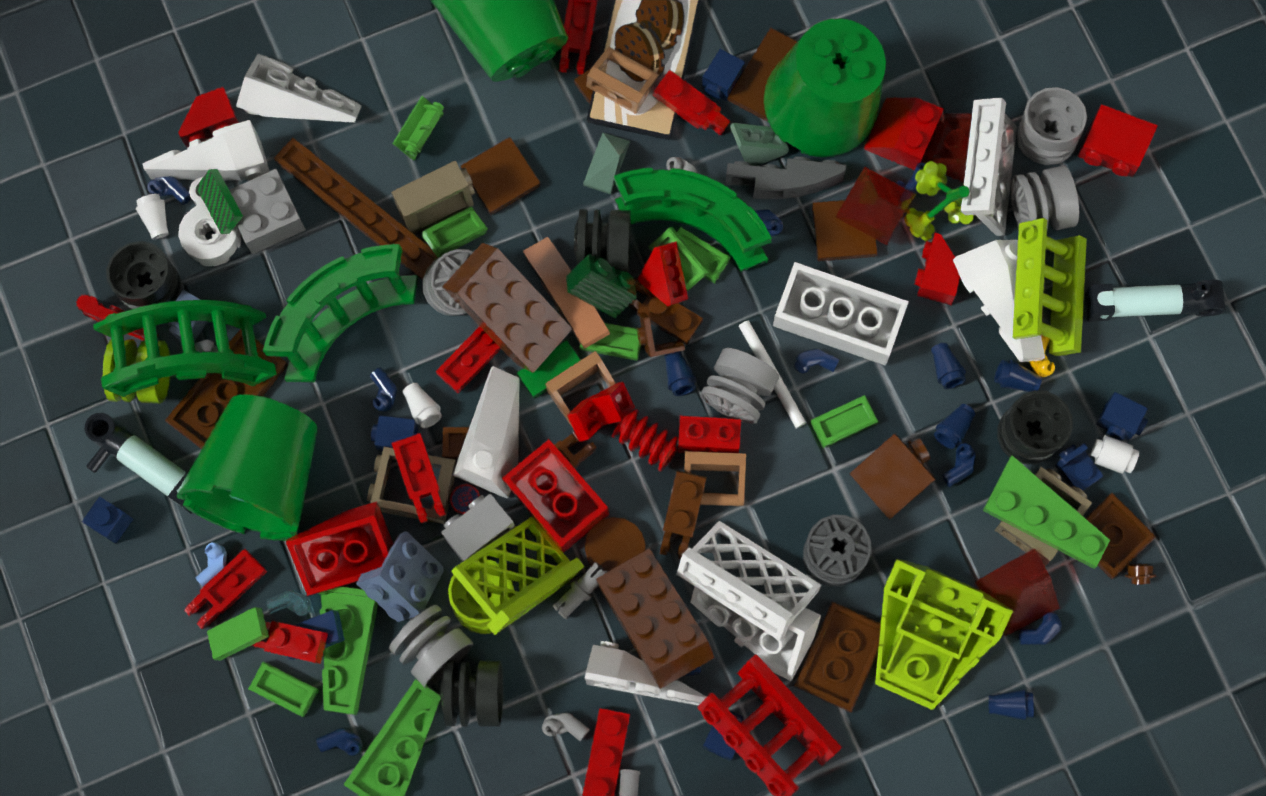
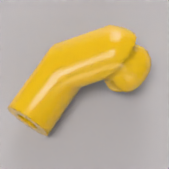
M1041 335L1045 358L1042 361H1029L1034 373L1041 377H1047L1054 373L1055 364L1053 362L1050 363L1045 354L1050 338Z

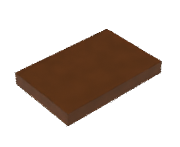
M770 28L730 92L728 101L768 122L764 109L766 83L773 69L797 41Z
M831 602L794 687L851 713L878 653L881 624L837 603Z

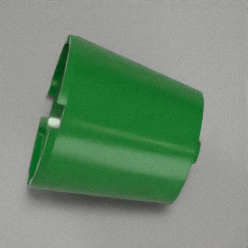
M431 0L432 4L493 82L525 75L531 68L553 58L555 53L568 40L554 0Z
M828 19L808 29L771 72L764 91V109L767 120L775 134L784 143L788 142L806 155L833 157L853 150L866 139L877 119L886 68L884 50L877 37L868 28L855 21Z
M255 395L233 396L181 484L177 498L185 499L183 506L194 514L223 528L244 534L245 529L260 532L259 537L261 539L286 541L297 535L318 432L317 425L307 415L274 399Z

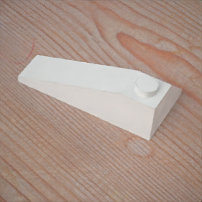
M257 54L244 77L236 107L242 108L251 115L355 122L361 109L360 104L334 90L318 88L315 84L316 80L308 76L302 79L292 74L293 68L287 64Z
M250 120L213 131L214 137L207 141L201 142L199 139L189 142L190 146L185 151L171 150L143 163V168L151 179L173 176L178 180H196L204 177L209 169H218L223 180L250 181L270 172L262 142Z
M995 240L956 256L953 261L964 286L969 293L975 291L984 304L981 309L985 315L991 314L1000 326L999 334L1020 362L1042 361L1045 355L1041 336L1017 340L1012 338L1018 240Z
M492 366L452 475L507 499L511 489L503 481L502 477L518 465L520 378Z
M695 586L691 598V603L718 627L724 626L736 637L734 641L741 648L745 645L754 654H757L774 673L790 681L794 678L814 640L821 615L804 608L789 625L786 634L779 641ZM776 602L791 612L790 602Z
M601 641L600 646L593 645L585 674L587 685L697 706L706 698L703 694L678 680L659 689L644 662L624 650H619V644Z

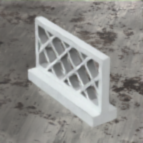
M1003 98L974 100L964 186H967L970 192L967 197L962 199L961 212L964 215H976L996 236L1005 235L1017 126L1005 114L1006 102Z
M718 521L692 549L689 547L682 554L676 575L779 641L786 634L789 625L821 588V584L721 521ZM720 533L728 538L731 544H717L715 537ZM719 552H733L735 560L722 561ZM740 552H750L755 555L756 560H742ZM700 553H713L715 561L708 560ZM759 568L761 577H747L745 569ZM766 568H775L781 572L782 576L768 577ZM724 569H738L740 577H735ZM792 584H800L809 591L807 593H794ZM764 585L766 594L760 593L751 586ZM771 585H785L787 593L774 594ZM776 602H790L791 612Z

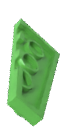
M1012 455L982 510L1093 569L1098 566L1110 539Z
M339 586L319 592L322 605L320 615L331 610L339 611L345 641L324 648V669L322 670L324 710L357 716L378 603L369 598L362 589Z
M415 679L344 783V786L359 796H405L440 702V695L430 688L425 689Z

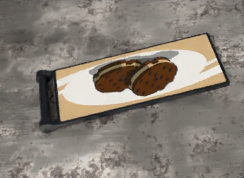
M613 0L601 56L608 47H611L658 73L659 77L637 114L593 91L587 114L588 123L671 140L677 113L653 97L652 93L669 70L684 80L701 0ZM610 60L603 69V72L637 91H640L647 82Z

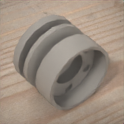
M1054 87L1036 92L1029 99L1016 134L1018 146L1026 157L1036 163L1052 165L1059 164L1072 155L1087 120L1086 108L1080 98L1069 90Z
M1066 166L1044 169L1041 174V180L1036 172H1029L1026 177L1023 174L1013 176L1011 180V201L1018 227L1019 223L1041 218L1047 219V229L1048 222L1054 230L1075 227L1079 220L1077 190L1073 177Z
M455 249L443 254L427 268L423 278V293L427 302L437 312L446 316H461L466 313L442 286L471 256L472 251Z
M725 348L722 350L714 367L721 377L709 376L707 380L709 386L703 388L700 397L727 417L755 424L760 417L759 411L763 410L766 404L758 395L770 396L779 379V374L770 365L746 352Z
M437 604L432 605L413 617L400 630L389 647L395 656L402 653L399 660L403 665L412 662L416 658L418 659L411 673L425 689L443 678L447 661H456L458 664L473 646V642L460 628L454 629L447 634L444 633L451 623V619L448 616L440 618L443 611Z

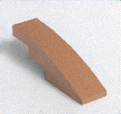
M549 237L523 250L526 260L538 275L541 284L554 301L557 310L572 328V332L584 349L610 334L595 307L568 293L566 276L571 270Z

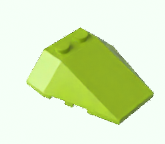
M897 559L884 586L875 684L933 710L960 682L961 678L980 661L982 656L1000 640L1013 610L985 592L927 566Z

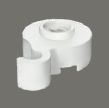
M201 177L190 185L189 194L196 206L183 217L179 225L178 237L181 246L193 260L203 266H218L227 263L237 247L239 249L242 235L237 225L230 234L221 235L196 189V186L203 178ZM209 231L216 232V234H212V239H206V233Z

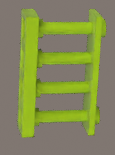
M1045 218L1019 223L1012 338L1017 340L1043 335L1050 338L1049 354L1062 356L1081 353L1087 239L1080 235L1059 240L1052 239L1046 236L1047 219ZM1046 249L1054 252V268L1045 264ZM1044 277L1053 281L1052 296L1043 293ZM1043 306L1051 309V326L1042 322Z

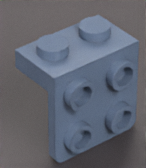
M402 532L397 536L382 566L361 574L356 584L365 591L369 598L375 600L391 618L400 622L413 618L424 611L444 569L408 532Z

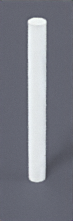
M749 320L741 323L739 328L756 358L770 365L778 373ZM779 375L774 390L795 428H800L806 424V421Z

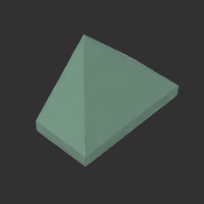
M732 123L730 126L744 162L750 163L751 166H760L786 155L789 151L787 144L775 134L771 127Z
M602 132L583 186L611 195L615 185L614 175L619 174L630 141Z

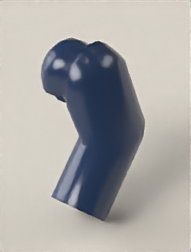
M769 209L754 210L765 224L770 235L776 236L782 232L783 223Z
M812 349L800 352L796 356L797 361L794 364V368L796 371L805 374L809 371L810 367L819 365L834 372L840 359L820 349Z
M380 367L370 374V378L379 388L376 399H373V406L376 410L385 412L394 405L397 387Z
M1052 612L1046 613L1043 616L1041 625L1037 629H1019V644H1048L1061 630L1062 623L1059 620V616Z
M345 728L337 729L316 738L321 753L338 747L347 752L348 755L356 756L363 747L361 738Z

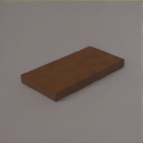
M240 329L229 342V347L234 354L245 355ZM255 339L258 356L275 364L277 375L253 387L238 381L222 379V375L218 373H206L205 378L198 379L165 421L202 449L230 399L236 395L263 397L287 368L288 363L278 356H266L263 352L264 345Z

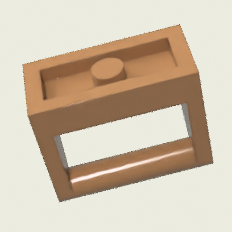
M608 47L588 73L586 87L637 114L656 83L659 74L615 49ZM610 60L647 82L640 91H637L603 72V69Z
M596 351L545 383L548 394L570 425L571 423L567 417L570 411L561 395L596 372H599L608 387L616 384Z
M685 452L684 472L690 473V470L738 472V494L703 493L701 505L744 506L746 454Z

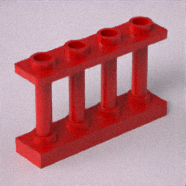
M755 654L738 671L737 674L742 680L721 699H718L714 693H710L698 706V710L702 713L705 721L713 725L723 736L726 744L743 758L747 767L762 779L771 794L774 796H791L798 790V786L793 780L814 760L823 766L842 747L763 660ZM751 689L763 701V704L740 723L728 708ZM771 713H774L785 727L762 747L750 732ZM794 736L805 747L806 751L784 771L771 756Z

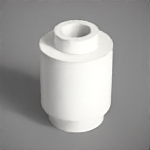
M1105 435L1102 440L1096 439L1091 456L1095 457L1094 463L1119 473L1125 471L1131 474L1138 460L1139 451L1133 449L1131 444Z

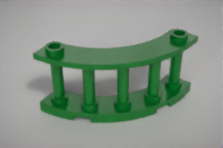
M642 168L614 175L615 184L621 197L615 199L619 210H631V225L644 221L664 220L693 226L718 241L730 253L741 272L768 262V258L761 246L771 243L772 237L765 224L751 206L748 207L746 203L737 197L734 191L720 182L692 171L671 168V170Z
M400 244L368 247L361 249V253L348 258L341 256L311 274L287 298L288 304L280 316L276 315L263 348L266 356L287 357L290 360L285 375L286 382L315 383L317 371L326 352L349 326L378 310L391 306L414 304L418 277L417 275H399L403 251ZM387 277L386 279L375 281L369 284L366 282L374 279ZM353 286L357 288L337 300L336 296ZM325 305H327L328 308L325 311H323L314 322H312L313 318L318 314V312Z
M216 300L163 302L110 314L104 320L93 325L95 331L111 337L115 369L113 372L101 377L102 388L125 397L138 390L159 384V378L177 375L178 380L205 378L206 373H218L222 375V379L238 381L254 387L277 375L275 364L258 356L253 325L266 319V314L252 308L250 305ZM191 321L213 322L218 352L196 351ZM178 322L183 353L163 357L160 355L155 325ZM226 324L241 329L245 355L234 354L230 350ZM143 328L148 357L145 361L128 366L123 335Z

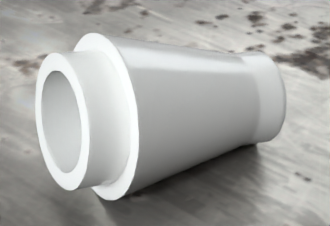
M151 194L139 198L136 201L138 205L136 211L147 227L151 238L155 240L169 235L164 200L160 199L159 194Z
M412 383L405 387L403 394L406 397L412 417L416 423L422 428H428L436 424L442 416L440 413L441 407L418 383Z

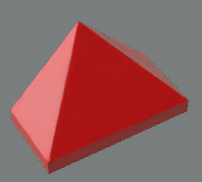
M677 241L654 247L637 279L666 306L688 300Z

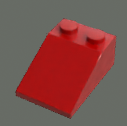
M550 439L502 477L503 481L563 553L587 534L593 526L609 515L608 506Z
M376 501L349 509L287 539L286 544L305 592L309 596L356 582L361 574L380 568L393 546V541L379 504Z

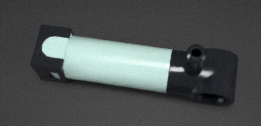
M1211 279L1194 284L1113 287L1112 284H1094L1085 293L1088 322L1109 321L1111 317L1195 314L1201 317L1220 315L1226 311L1223 282L1221 280Z
M96 413L87 419L84 428L86 436L101 447L86 465L89 470L96 473L107 458L112 455L192 514L190 510L183 506L185 499L177 498L178 490L187 476V472L109 415ZM104 425H109L107 434L98 437L99 429Z

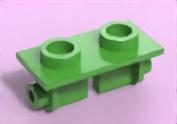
M421 96L392 144L411 160H415L418 153H421V148L438 120L444 115L442 112L444 106L438 102L432 104L424 96Z

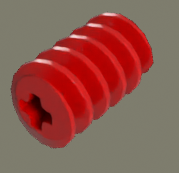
M636 408L620 421L611 437L615 438L620 434L619 443L621 445L630 441L629 450L631 452L640 448L638 455L641 459L650 454L648 463L652 466L660 461L658 470L662 472L678 450L676 447L678 437L675 436L667 441L668 430L665 429L660 434H657L658 423L656 422L650 427L646 426L649 417L646 415L638 420L639 410Z

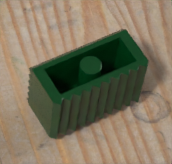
M588 254L566 276L568 293L613 318L620 315L621 311H624L625 307H628L637 297L635 281L628 272H620L611 267L605 259H597L596 256L593 257L591 254Z

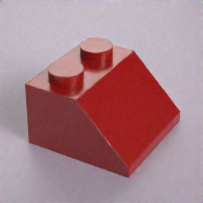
M886 98L864 146V150L915 170L917 164L923 160L944 108L919 98Z
M1101 104L1087 130L1077 157L1084 159L1086 163L1092 166L1101 165L1109 168L1116 175L1133 177L1144 158L1158 125Z

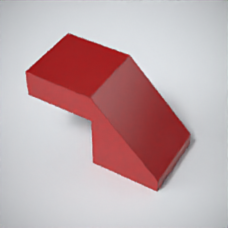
M618 382L581 401L567 414V417L580 442L589 440L603 425L620 422L635 406L624 382Z

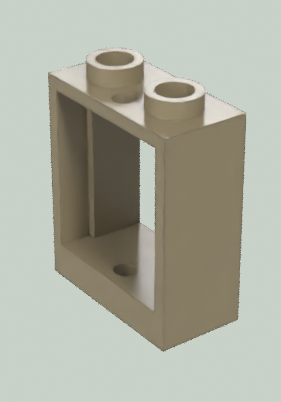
M455 160L391 193L407 229L415 235L474 206L471 195L475 194V190L468 171L465 167L460 169Z
M384 447L382 455L378 454L375 460L374 472H377L375 484H370L367 501L371 503L377 501L383 513L419 519L415 506L383 500L392 459L397 460L393 448ZM428 455L432 467L440 468L438 485L441 492H439L446 515L439 517L434 505H432V509L425 508L428 515L427 520L429 522L445 524L450 496L455 482V476L452 474L456 461Z
M1040 467L1034 474L1054 492L1077 507L1076 511L1082 516L1092 504L1091 501L1086 499L1088 496L1085 492L1075 486L1069 487L1061 481L1062 477L1054 470L1049 468L1045 470ZM1003 521L995 529L996 532L1044 566L1058 552L1057 549Z

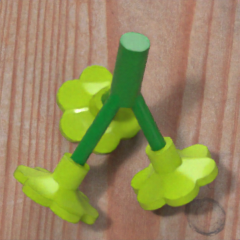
M933 161L927 162L924 168L916 173L915 180L918 182L916 191L920 194L934 196L938 190H943L947 193L946 199L933 210L926 211L925 213L910 208L904 217V221L910 227V232L913 236L921 237L924 241H929L932 238L935 229L931 222L935 219L934 216L943 209L948 213V220L953 224L961 222L964 225H968L973 222L975 216L964 215L961 212L962 199L969 195V188L967 186H960L951 189L945 185L947 183V177L945 176L947 168L942 163L936 164Z

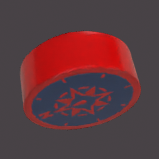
M460 485L451 493V506L457 514L463 515L470 510L469 504L479 497L480 494L471 485Z

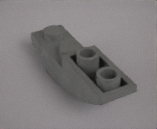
M806 157L787 158L786 169H780L779 166L772 164L759 167L751 166L748 162L736 161L734 164L728 163L726 184L754 187L753 198L801 197L830 188L843 181L846 165L840 164L835 160L815 162L810 161Z

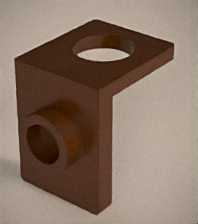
M645 312L639 313L641 327L637 328L640 346L645 345V350L650 357L685 350V346L680 340L654 345L650 318Z

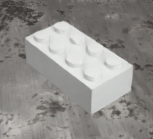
M794 262L775 314L773 326L886 365L909 301Z

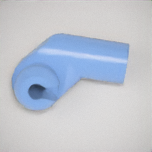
M211 542L206 546L205 553L208 556V567L195 577L203 587L226 566L227 552L224 546L217 542Z

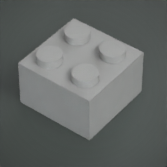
M277 169L229 190L243 214L237 226L252 255L306 230Z
M491 494L486 497L483 495L477 497L469 504L470 510L461 517L457 514L450 518L444 524L445 529L441 531L447 543L462 562L515 528L513 521Z

